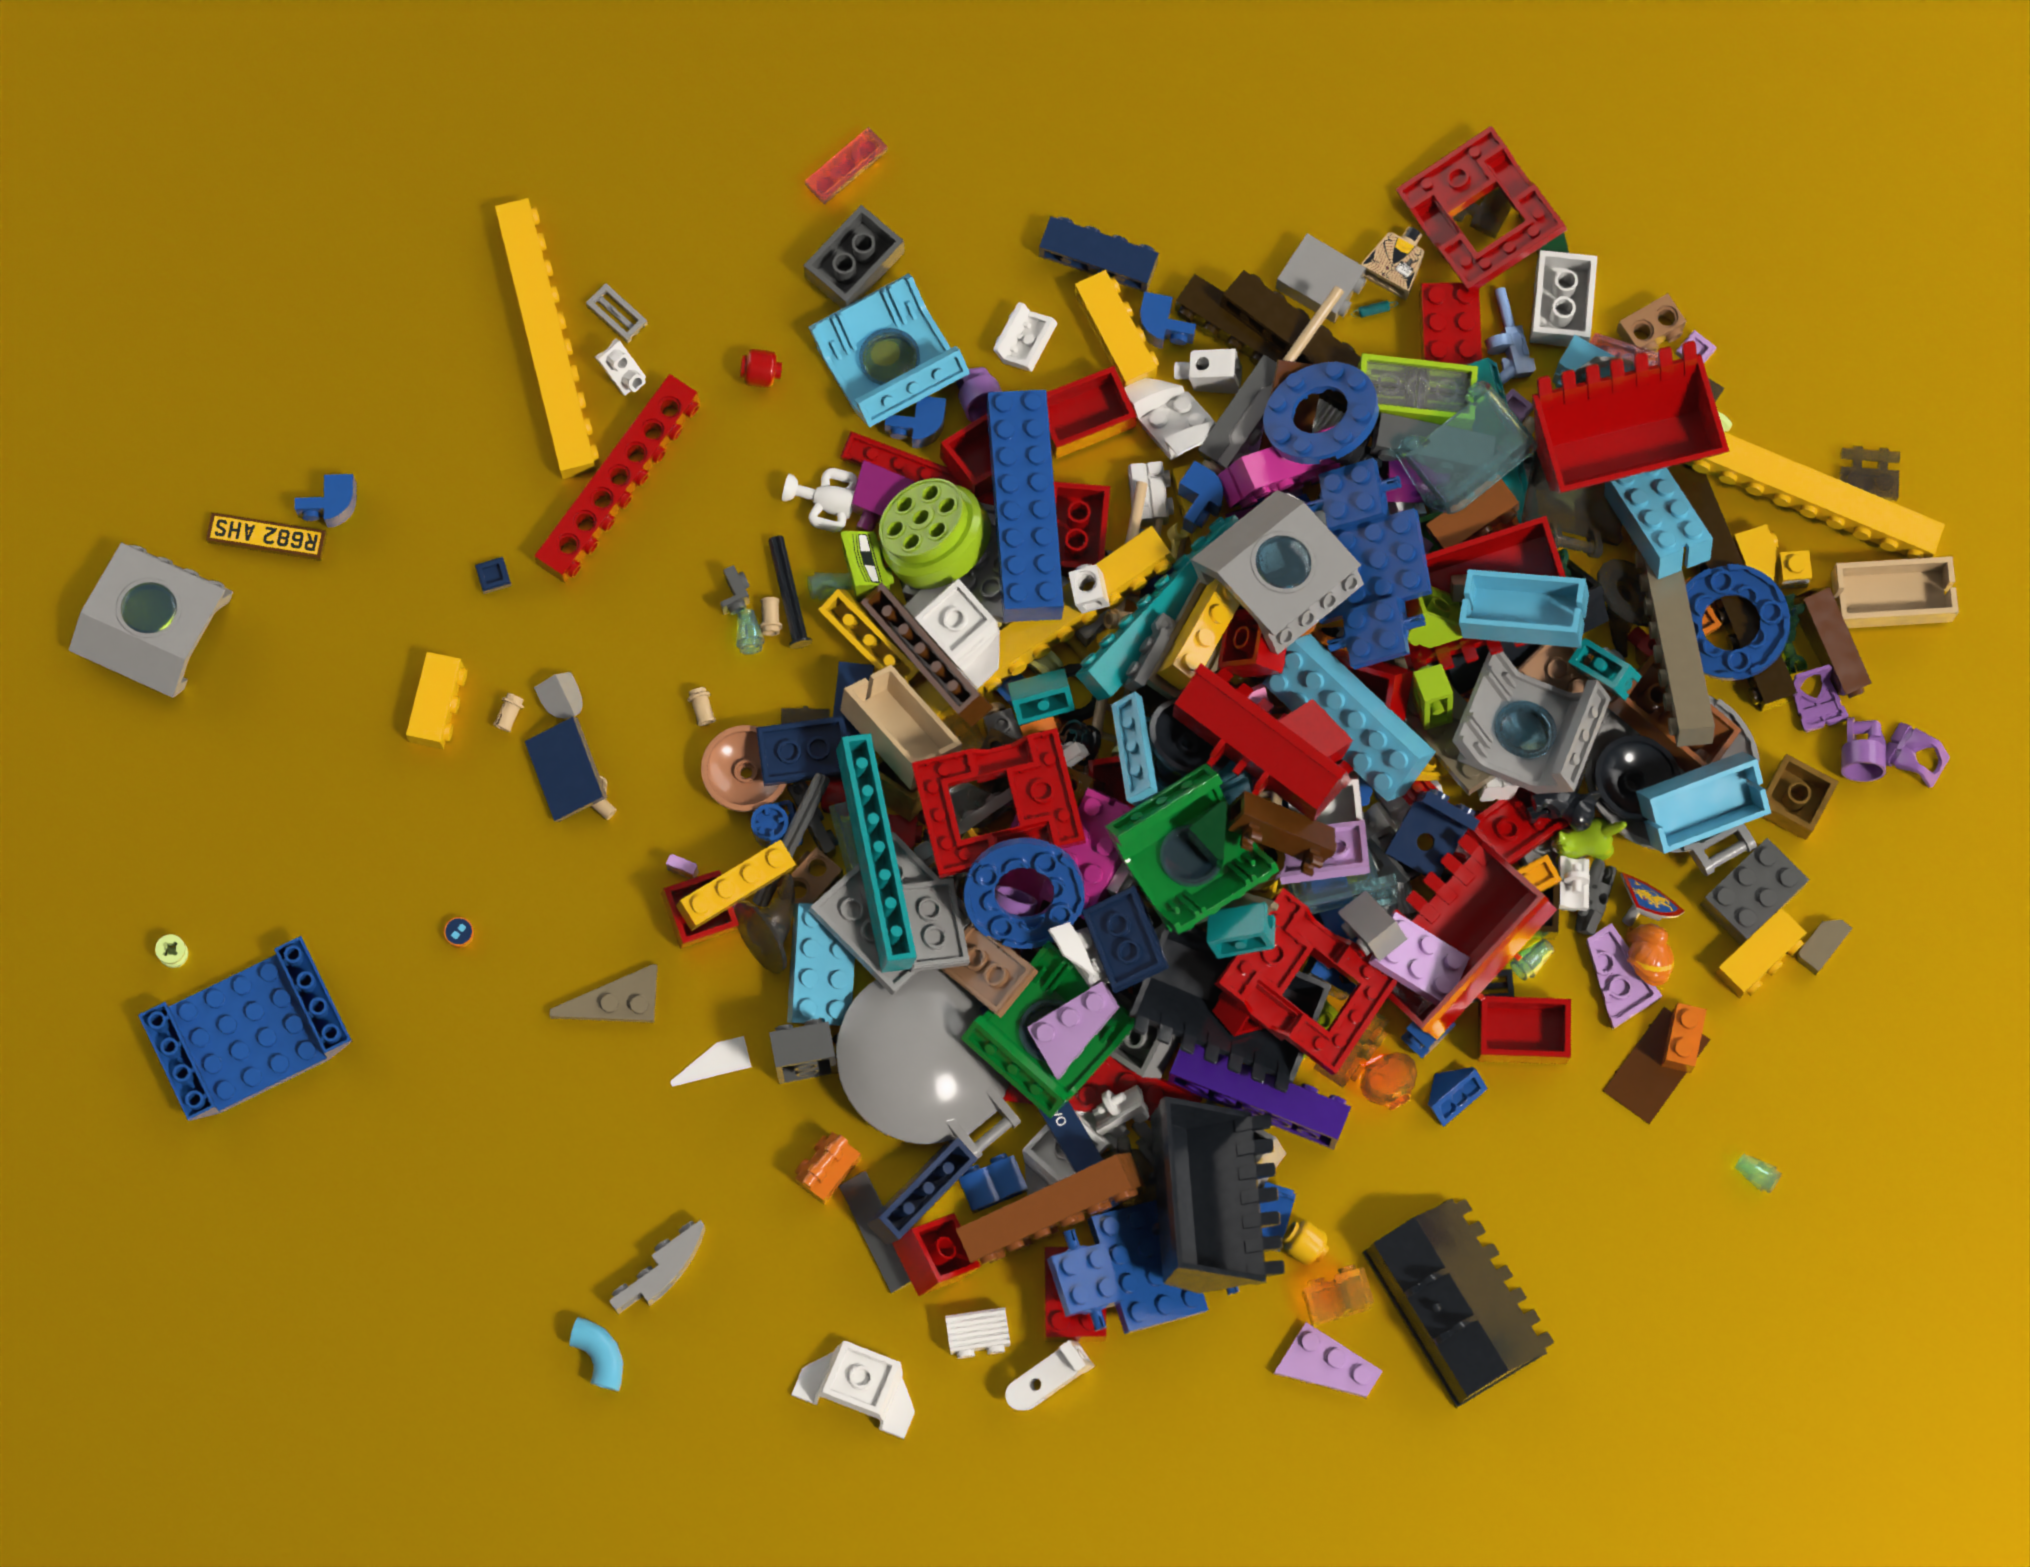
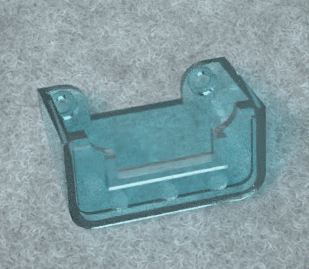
M1485 381L1476 382L1471 385L1465 396L1468 404L1427 437L1416 436L1415 434L1409 435L1394 450L1395 455L1425 504L1446 514H1453L1464 509L1533 454L1538 447L1537 442L1492 385Z

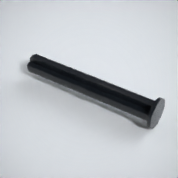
M781 535L773 536L768 541L792 639L789 647L799 649L809 646L812 643V639L807 637L784 537Z

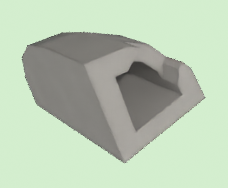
M571 672L555 674L534 687L544 708L556 718L568 719L581 712L583 707L582 696Z

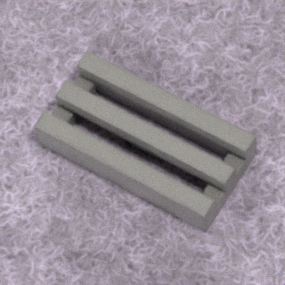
M606 283L586 302V306L627 344L634 335L636 336L640 332L639 330L642 327L644 328L648 324L647 320ZM606 293L637 323L633 325L602 296ZM598 301L625 327H627L629 331L626 332L595 303Z

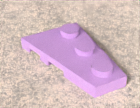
M1612 923L1586 940L1612 1030L1661 999L1662 995L1657 987L1644 982L1635 973L1631 964L1627 962L1629 947Z
M1105 981L1098 983L1027 1027L1056 1079H1060L1065 1074L1066 1069L1080 1056L1086 1045L1100 1032L1119 1009V1005Z
M1306 1322L1273 1374L1366 1398L1383 1371Z

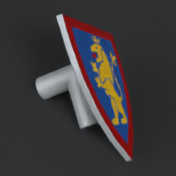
M1621 872V878L1633 904L1622 918L1623 923L1627 926H1632L1640 914L1660 921L1661 918L1679 917L1685 912L1658 889L1640 879Z

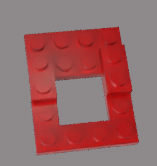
M1492 126L1396 188L1398 195L1411 211L1416 222L1470 294L1567 231L1563 221L1537 186L1528 179L1519 167L1509 149ZM1498 187L1514 210L1523 218L1524 222L1477 253L1452 217Z
M1057 728L1026 735L1004 746L991 749L970 748L911 763L939 878L968 872L972 863L982 852L999 842L1009 839H1040L1052 843L1061 849L1086 843ZM1007 776L1019 826L961 840L948 787L977 780V783Z
M1414 781L1406 794L1401 797L1411 806L1419 791H1429L1430 789L1434 790L1437 788L1431 781ZM1518 788L1514 798L1498 800L1475 816V818L1480 820L1475 831H1466L1465 833L1479 845L1485 841L1512 865L1565 828L1568 822L1563 818H1539L1535 823L1530 824L1526 810L1532 807L1531 797L1536 793L1524 788ZM1458 844L1453 856L1463 864L1470 854Z
M1281 888L1272 899L1279 905L1277 911H1271L1267 914H1273L1276 918L1275 949L1233 956L1215 985L1236 1001L1235 1005L1269 1032L1280 1040L1286 1039L1331 1075H1335L1398 981L1370 965L1371 955L1368 954L1366 956L1353 941L1332 933L1314 918L1308 906L1285 888ZM1309 955H1312L1328 969L1335 968L1357 985L1327 1030L1282 996Z

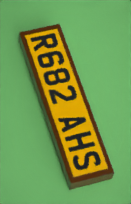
M212 513L206 541L212 544L321 561L327 532L313 528Z

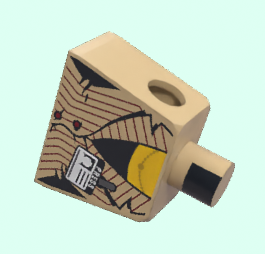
M1407 227L1402 237L1389 232L1362 262L1361 265L1366 268L1364 278L1406 301L1425 252L1416 246L1422 234L1413 227Z

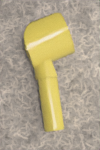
M1178 523L1171 526L1167 531V537L1171 541V554L1175 560L1177 559L1180 542L1189 535V532L1184 529L1180 530V534L1178 533Z

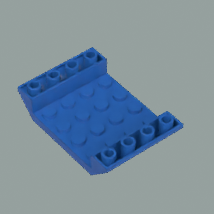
M301 936L275 948L276 955L171 1006L163 1002L138 1015L188 1121L220 1114L330 1060L352 1042Z

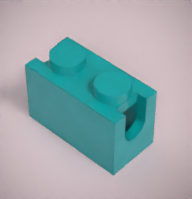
M1586 638L1583 639L1581 648H1577L1568 661L1579 674L1589 680H1598L1604 689L1624 701L1629 696L1626 691L1632 687V681L1634 680L1638 683L1642 677L1630 664ZM1591 654L1594 658L1587 667L1583 662L1586 656Z
M1065 668L1008 683L1018 725L1075 710Z
M1266 902L1251 903L1235 908H1223L1217 913L1208 916L1207 943L1218 959L1275 949L1276 918L1273 914L1267 915L1268 906Z

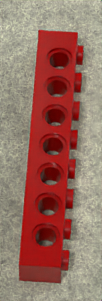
M669 374L534 555L538 566L566 583L569 577L574 578L582 567L580 562L586 554L591 555L599 544L597 539L603 531L608 532L616 521L614 516L620 508L625 509L633 498L631 493L637 485L641 487L646 482L650 474L648 470L654 462L658 464L663 459L667 451L665 447L671 440L675 441L680 436L685 420L688 417L690 419L693 418L700 407L697 391L673 375ZM668 407H674L678 410L673 416H666L663 414V411ZM651 430L661 432L660 436L655 439L646 437V434ZM636 452L644 455L643 459L638 462L629 459ZM618 475L627 477L626 482L620 485L613 483L612 480ZM600 498H608L610 500L606 507L595 505ZM583 521L594 523L589 530L578 528ZM569 543L577 546L572 553L561 551L562 547Z

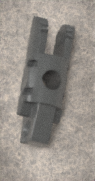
M1598 858L1594 859L1589 870V909L1587 911H1578L1575 931L1582 935L1595 934L1597 926L1604 915L1617 871L1615 867L1610 865L1605 868L1604 861Z

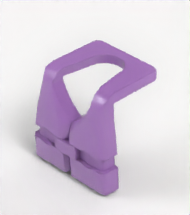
M1831 665L1818 667L1794 676L1793 683L1798 692L1794 698L1798 716H1801V726L1806 733L1821 729L1825 724L1830 726L1847 721L1849 716L1845 707L1841 705V699L1830 681ZM1813 675H1820L1822 688L1817 698L1809 696L1801 690L1804 681Z
M1901 722L1891 736L1892 742H1888L1886 745V765L1890 767L1893 765L1897 769L1918 773L1926 786L1932 788L1949 761L1950 756L1938 739ZM1926 748L1935 749L1938 765L1934 772L1919 764L1916 752Z

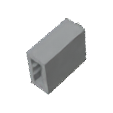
M1307 233L1277 278L1276 289L1312 311L1317 312L1334 286H1338L1344 293L1326 317V319L1335 323L1339 315L1344 317L1352 304L1349 301L1354 293L1359 294L1367 281L1364 278L1366 268Z

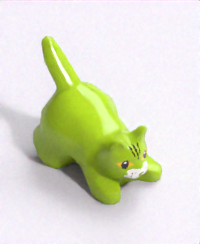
M1597 817L1593 819L1591 827L1581 832H1576L1573 828L1560 830L1550 837L1553 840L1551 843L1553 851L1559 854L1555 859L1556 863L1558 864L1560 856L1578 859L1589 855L1593 859L1598 858L1602 861L1610 858L1614 852L1612 835L1620 833L1627 826V823L1625 821H1618L1608 824L1604 818Z

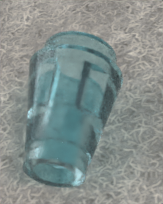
M815 572L814 576H808L807 578L811 599L818 598L819 601L829 598L837 589H852L849 573Z
M752 609L739 611L737 613L736 646L740 648L742 654H756L763 650L765 639L755 612Z
M1541 939L1539 942L1518 953L1523 957L1520 962L1513 957L1514 960L1510 962L1511 968L1523 980L1534 978L1551 954L1554 953V948L1549 941Z
M1745 1153L1735 1166V1169L1740 1171L1760 1192L1764 1190L1770 1193L1782 1173L1777 1171L1776 1166L1748 1156Z

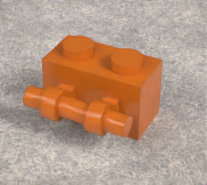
M834 1132L829 1137L822 1136L814 1147V1150L817 1152L810 1160L805 1158L795 1170L797 1174L795 1178L796 1183L823 1205L826 1204L862 1159L861 1153L849 1145V1141Z

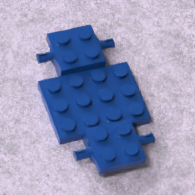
M1374 458L1320 473V499L1305 502V504L1313 513L1324 511L1327 528L1332 531L1334 536L1361 564L1358 571L1364 583L1363 586L1319 621L1324 625L1343 619V636L1327 640V644H1329L1328 649L1330 652L1346 648L1349 653L1350 665L1354 669L1409 655V630L1425 626L1426 622L1422 613L1407 618L1405 601L1432 594L1418 511L1412 508L1390 515L1386 492L1401 488V480L1398 475L1382 480L1379 475L1377 461Z
M1157 1200L1091 1216L1087 1219L1095 1245L1080 1246L1075 1229L1063 1232L1068 1250L1047 1259L1065 1316L1068 1317L1079 1313L1090 1314L1095 1331L1107 1328L1101 1310L1112 1306L1116 1307L1124 1334L1195 1316L1209 1310L1203 1293L1198 1294L1163 1284L1159 1235L1154 1236L1152 1234V1226L1158 1223ZM1238 1287L1226 1289L1227 1295L1240 1292Z

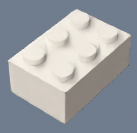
M1540 250L1536 262L1529 343L1568 347L1574 335L1588 342L1590 341L1597 256Z

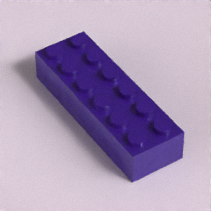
M1195 1044L1193 1054L1181 1051L1179 1048L1169 1073V1082L1226 1108L1251 1112L1252 1116L1269 1114L1272 1126L1332 1150L1335 1149L1351 1106L1346 1105L1347 1101L1335 1095H1330L1328 1098L1318 1094L1319 1090L1311 1085L1302 1084L1300 1087L1290 1082L1287 1092L1283 1093L1274 1088L1275 1076L1266 1073L1264 1082L1259 1083L1251 1079V1066L1242 1064L1241 1072L1237 1074L1227 1069V1056L1219 1054L1217 1063L1213 1064L1204 1060L1205 1047Z

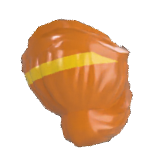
M1653 923L1641 924L1635 929L1628 928L1626 941L1631 946L1628 951L1627 962L1631 964L1635 973L1647 984L1653 986L1663 985L1669 980L1674 967L1673 953L1671 947L1667 944V931Z

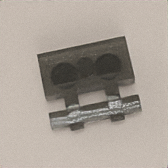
M1497 187L1485 195L1480 206L1473 203L1452 218L1457 222H1462L1466 215H1471L1473 219L1470 227L1495 239L1513 207Z
M1863 446L1841 448V459L1851 460V467L1841 466L1839 473L1840 481L1888 501L1898 500L1899 470H1888V463H1899L1900 452L1889 451V448L1881 447L1879 450L1863 449ZM1862 461L1877 462V469L1862 468Z

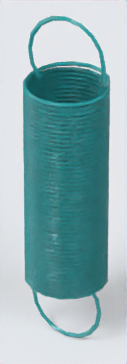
M1388 300L1358 307L1360 314L1358 316L1363 318L1390 311L1392 307H1390Z

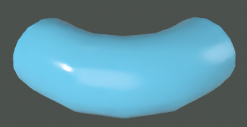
M577 1317L571 1332L569 1345L585 1351L591 1358L594 1367L590 1383L619 1392L624 1362L618 1343L605 1328L588 1319Z

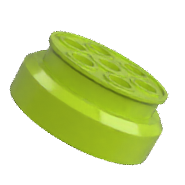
M939 478L918 481L899 492L887 505L879 524V537L882 542V553L886 563L903 583L916 589L943 587L964 576L980 560L991 536L990 517L975 495L962 486L954 485L950 481Z

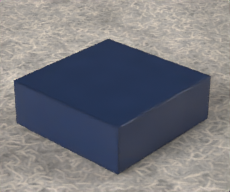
M503 557L475 565L484 594L512 586Z

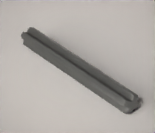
M822 773L814 775L782 839L791 857H793L830 783V778ZM782 877L757 891L753 897V902L760 907H767Z

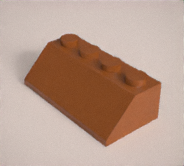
M1650 655L1636 670L1642 677L1638 683L1634 680L1632 681V687L1626 691L1629 694L1626 701L1615 695L1608 704V708L1641 736L1651 738L1666 748L1673 755L1678 766L1686 773L1720 760L1742 729L1710 703L1715 724L1713 743L1677 747L1675 736H1670L1668 730V718H1671L1670 711L1664 710L1663 694L1666 691L1665 687H1660L1658 670L1661 669L1660 663H1655L1654 656Z

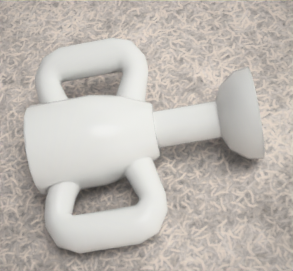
M828 468L822 474L821 487L813 489L798 485L796 477L789 473L784 484L782 501L787 502L795 496L813 500L815 505L808 517L810 524L815 528L825 531L840 532L845 527L846 518L849 519L851 516L852 500L858 478L852 472L838 468ZM829 479L849 483L846 488L830 486ZM823 510L829 514L836 515L837 521L818 517V515Z

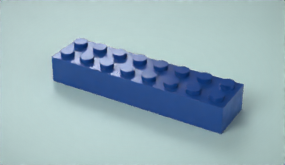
M1046 390L988 392L986 408L1003 622L1060 620L1063 615L1064 602Z

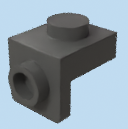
M732 565L723 570L725 580L733 594L732 597L720 602L724 615L731 613V615L738 614L746 609V605L750 604L749 595L746 591L750 587L743 571L738 573L735 566Z

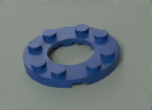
M1340 362L1314 364L1290 374L1275 389L1265 407L1263 417L1264 430L1276 452L1292 462L1320 464V460L1333 456L1339 459L1362 444L1373 430L1379 415L1378 394L1370 378L1355 366ZM1327 389H1331L1333 392L1339 391L1346 397L1348 402L1347 411L1342 420L1333 428L1320 433H1307L1295 426L1293 421L1294 414L1296 413L1295 409L1299 402L1308 398L1307 395L1311 393L1320 394Z
M1728 564V566L1706 569L1686 584L1704 675L1718 680H1743L1763 672L1781 655L1790 632L1789 608L1781 589L1766 574L1749 566ZM1739 596L1747 599L1756 607L1760 616V628L1756 638L1748 646L1736 650H1723L1715 647L1706 639L1702 630V618L1707 607L1721 597Z
M1015 838L999 842L982 852L972 863L966 875L964 903L971 922L984 936L987 937L989 935L1002 942L1003 946L1032 949L1042 947L1048 941L1053 943L1055 941L1048 930L1068 922L1073 925L1078 916H1081L1084 907L1085 888L1079 867L1064 850L1040 839ZM1016 868L1035 869L1038 873L1046 875L1050 879L1054 887L1053 899L1043 912L1033 916L1010 914L999 905L995 898V887L999 879L1008 871Z

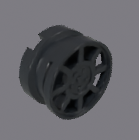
M1073 719L1068 721L1059 732L1061 745L1071 741L1073 743L1078 742L1084 744L1090 755L1085 757L1086 760L1083 761L1082 759L1077 763L1078 765H1088V760L1095 759L1101 746V734L1096 727Z

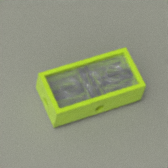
M1362 353L1357 368L1370 378L1376 389L1379 415L1382 412L1467 431L1471 430L1475 418L1478 366Z

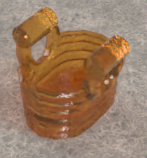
M1395 1052L1392 1054L1383 1053L1366 1062L1359 1084L1362 1094L1368 1101L1378 1105H1385L1390 1111L1409 1102L1412 1094L1411 1090L1415 1086L1417 1077L1415 1061L1407 1054Z

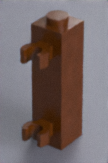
M1245 790L1228 806V830L1241 835L1240 847L1251 852L1253 850V842L1271 847L1302 860L1301 873L1311 877L1314 875V866L1321 869L1323 863L1336 852L1335 828L1317 820L1313 822L1305 815Z

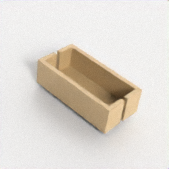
M1953 556L1836 563L1831 571L1833 596L1837 598L1836 602L1847 628L1953 622L1959 613L1956 587H1952L1955 583Z
M892 665L870 675L869 681L864 678L844 688L840 711L860 734L871 733L876 752L910 790L917 787L912 762L961 751L962 743Z

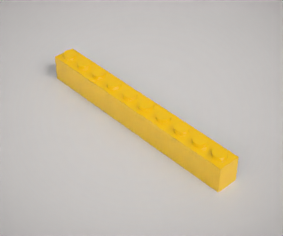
M528 198L497 205L495 209L562 478L567 479L596 472L594 462L600 461L596 444L590 445L588 435L593 434L589 417L583 418L581 409L586 408L583 391H576L574 382L580 381L576 364L570 365L568 356L573 355L570 339H563L561 329L567 327L563 311H556L555 303L560 302L556 285L550 286L548 277L553 276L550 259H543L542 250H546L547 247L543 233L537 234L535 224L540 223L537 207H530Z
M1725 433L1730 452L1685 463L1692 466L1699 473H1709L1718 477L1725 484H1735L1745 488L1752 495L1769 498L1778 506L1793 508L1807 518H1817L1826 522L1833 529H1843L1853 533L1857 539L1872 541L1879 544L1882 549L1890 552L1896 551L1905 555L1908 559L1932 558L1945 524L1728 433Z
M1151 525L1097 563V566L1104 575L1110 606L1082 614L1075 605L1071 583L1069 582L1062 587L1064 602L1062 619L1011 622L1001 629L999 669L981 687L977 688L981 694L984 695L987 692L997 690L1001 687L1004 680L1010 676L1022 673L1030 662L1045 657L1051 651V648L1059 642L1068 641L1074 636L1075 631L1084 625L1088 626L1094 623L1099 618V615L1107 609H1113L1120 605L1124 597L1132 592L1142 590L1150 579L1156 575H1163L1168 572L1176 560ZM1095 582L1085 584L1083 591L1092 589ZM929 681L915 689V692L945 725L953 720L954 715L957 713Z

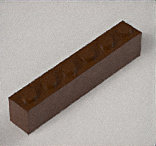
M882 582L861 601V604L934 688L971 727L994 708L906 609L903 603Z

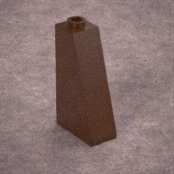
M1830 587L1812 588L1787 600L1821 666H1832L1830 681L1837 694L1848 695V698H1852L1865 692L1864 686L1872 682Z

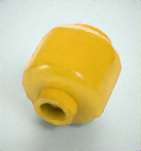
M1307 1220L1299 1223L1293 1222L1282 1238V1241L1285 1242L1284 1250L1286 1253L1304 1265H1309L1315 1260L1320 1262L1329 1249L1326 1246L1327 1234Z

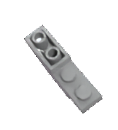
M701 1220L697 1223L690 1221L678 1231L680 1235L672 1241L667 1238L660 1242L654 1248L656 1252L652 1254V1258L658 1266L655 1268L651 1266L646 1267L637 1274V1281L630 1286L623 1284L612 1293L613 1298L609 1302L618 1314L642 1297L651 1306L678 1281L693 1260L703 1239L706 1228Z

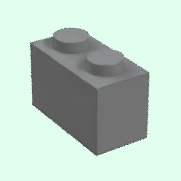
M1366 890L1338 912L1344 921L1341 928L1351 940L1356 937L1358 939L1356 944L1366 956L1372 953L1378 961H1381L1407 940L1397 922Z

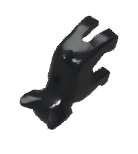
M1574 791L1532 795V807L1526 810L1528 821L1531 824L1535 823L1539 818H1563L1576 832L1587 830L1591 827L1595 816V804L1601 797L1600 791H1592L1587 794H1579Z

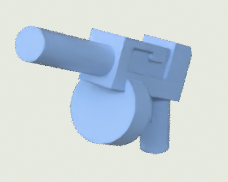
M1501 287L1495 289L1494 292L1504 329L1500 334L1487 338L1485 345L1487 353L1490 355L1506 353L1507 358H1502L1500 361L1503 370L1500 372L1502 384H1505L1510 379L1530 377L1535 371L1536 366L1534 358L1529 356L1522 325L1515 326L1506 289Z

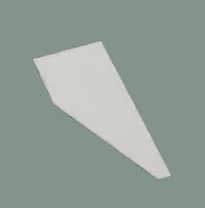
M744 1036L715 1043L671 1080L672 1087L750 1068L751 1063Z

